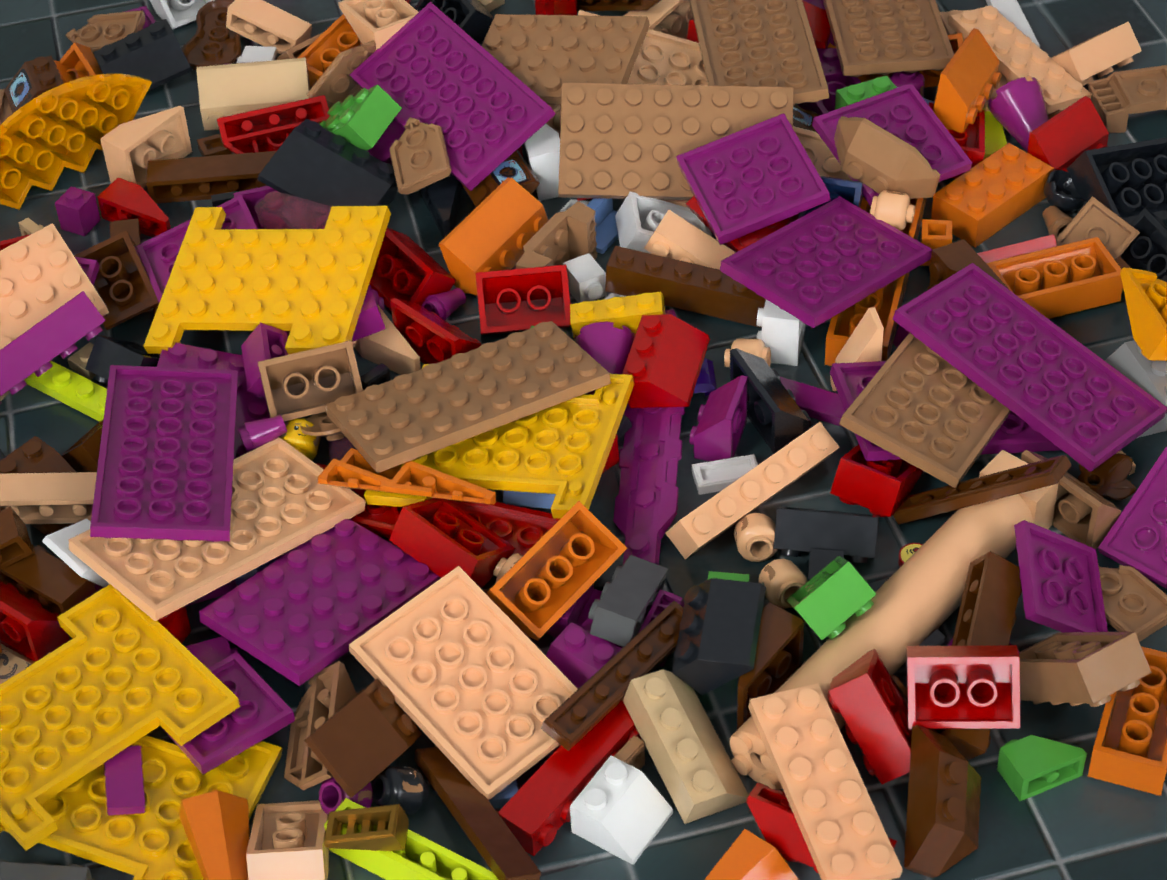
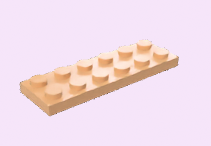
M985 6L950 15L948 25L957 33H962L964 40L973 28L979 29L1000 61L998 70L1008 80L1013 81L1025 77L1027 81H1032V77L1038 80L1042 88L1048 114L1057 110L1062 111L1084 96L1091 99L1092 94L1080 82L1076 81L1063 67L1059 66L1046 52L1042 51L1029 37L1025 36L993 6Z
M819 683L750 699L748 708L821 879L892 880L899 878L903 869Z

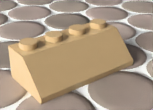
M306 58L202 66L196 69L204 131L218 130L217 118L309 98L307 93L310 90Z
M663 669L632 679L623 698V703L644 741L684 824L746 803L749 794L694 689L672 672Z

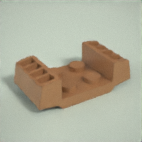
M1167 65L1113 72L1107 78L1088 82L1089 92L1092 94L1091 101L1109 133L1126 132L1129 114L1167 110Z
M577 201L566 211L556 213L523 246L524 254L516 263V268L563 265V262L588 253L596 260V211Z

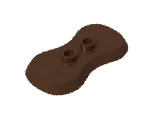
M214 0L202 6L197 12V31L181 48L191 69L196 70L197 67L236 63L241 54V35L226 28L227 10L235 0Z

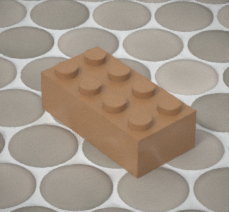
M1057 632L1019 652L1020 701H1033V704L1051 702L1052 705L1070 703L1071 706L1085 703L1090 704V707H1097L1111 700L1110 695L1118 690L1127 691L1140 685L1139 679L1152 672L1135 632Z

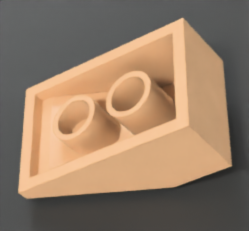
M344 0L338 2L339 8L361 43L365 44L374 40L376 42L375 51L419 13L405 0Z
M181 106L120 124L100 138L110 183H113L119 177L141 185L142 188L147 186L148 161L185 158L192 152L184 107Z
M319 800L257 804L246 852L249 880H328L329 848H326L324 845L326 834L324 824L328 820V814L322 810Z

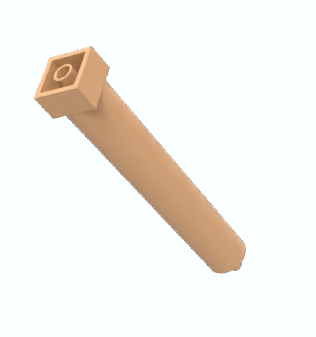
M1002 450L980 471L979 477L1029 463ZM1059 483L958 509L875 592L876 595L871 599L874 604L859 617L853 614L845 622L847 627L835 638L828 639L775 693L819 683L840 730L846 722L841 713H835L828 700V690L832 679L873 649H876L890 676L894 675L907 661V646H919L961 605L970 562L990 551L1006 559L1016 548L1014 525L1023 520L1045 529H1049L1052 526ZM751 716L730 738V749L734 756L731 762L740 775H748L757 783L765 784L771 789H783Z

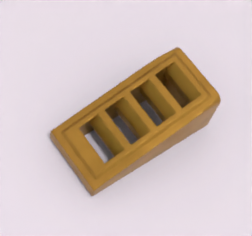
M400 804L329 812L324 845L326 848L405 850L409 820ZM343 824H348L346 834L341 835ZM358 824L362 825L361 833H357ZM374 825H378L377 831H373Z

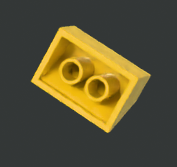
M661 292L570 304L573 337L580 334L582 327L595 322H613V327L622 330L624 325L636 335L642 315L665 314L664 296Z

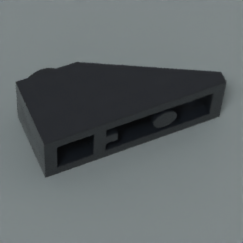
M451 173L448 177L419 189L443 238L455 227L460 205L459 189L463 188L461 182Z

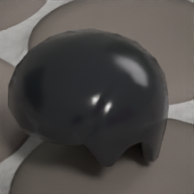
M1053 170L1044 185V196L1050 205L1066 212H1074L1081 208L1085 200L1078 194L1069 173L1063 170Z

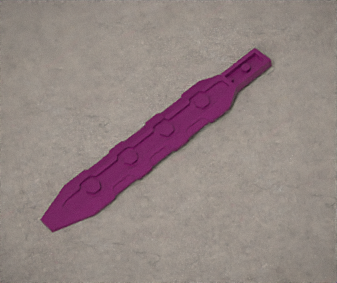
M673 309L665 311V314H672L677 317ZM627 403L624 415L629 418L632 427L625 433L624 446L620 450L619 494L615 498L613 518L615 525L625 538V546L627 547L624 551L623 565L630 555L659 565L661 539L676 517L678 510L679 489L676 486L678 461L682 457L683 443L680 440L685 407L630 408Z

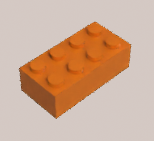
M1008 143L975 165L970 171L965 172L937 191L933 196L931 220H952V234L961 240L965 239L968 244L976 248L1045 199L1044 185L1054 168Z
M1142 647L1152 673L1139 679L1140 685L1127 691L1118 690L1110 695L1111 700L1105 704L1093 747L1088 777L1161 796L1167 773V653Z

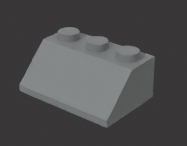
M1135 340L1125 342L1105 360V362L1167 407V361L1148 360L1141 353V349ZM1167 413L1162 420L1139 437L1167 431Z

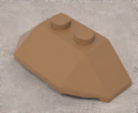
M841 116L838 120L834 142L843 172L863 182V184L879 194L883 190L906 193L910 199L931 198L934 196L940 174L936 169L931 168L929 162L915 147L866 118H847Z
M341 661L324 668L310 679L308 684L311 686L302 697L294 714L295 721L291 723L284 778L302 790L321 784L323 781L333 777L304 740L349 699L356 695L345 665Z

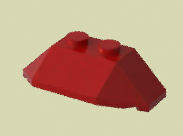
M322 95L217 118V124L223 146L234 154L277 151L293 129L305 119L320 124L322 121L326 122L330 115L328 114L329 108L326 97Z
M758 782L748 795L746 802L765 841L774 846L785 860L791 862L799 861L813 867L819 874L785 793L778 789H771L769 786ZM888 837L893 849H895L897 841Z

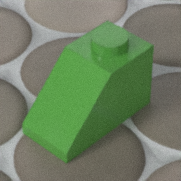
M1030 735L1020 740H1011L1000 747L997 771L1018 800L1023 801L1083 776L1087 753L1080 747Z

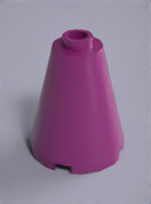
M1025 77L1003 85L996 91L998 96L993 101L990 97L987 106L990 113L1026 152L1028 151L1030 132L1049 120L1041 85L1034 77H1032V81H1027Z
M595 322L582 327L578 336L575 335L574 341L605 368L609 374H622L635 335L624 325L622 330L613 327V322ZM595 390L588 392L587 394L594 395Z

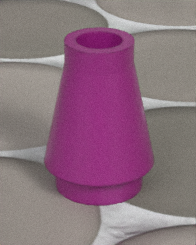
M455 288L451 291L428 296L425 302H423L422 307L436 313L445 321L461 305L465 304L466 296L460 288Z
M281 415L244 422V426L237 428L247 452L273 441L280 435L288 432Z

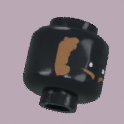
M386 767L374 778L372 783V798L378 806L400 804L406 815L415 814L429 795L428 783L424 781L422 773L414 767Z

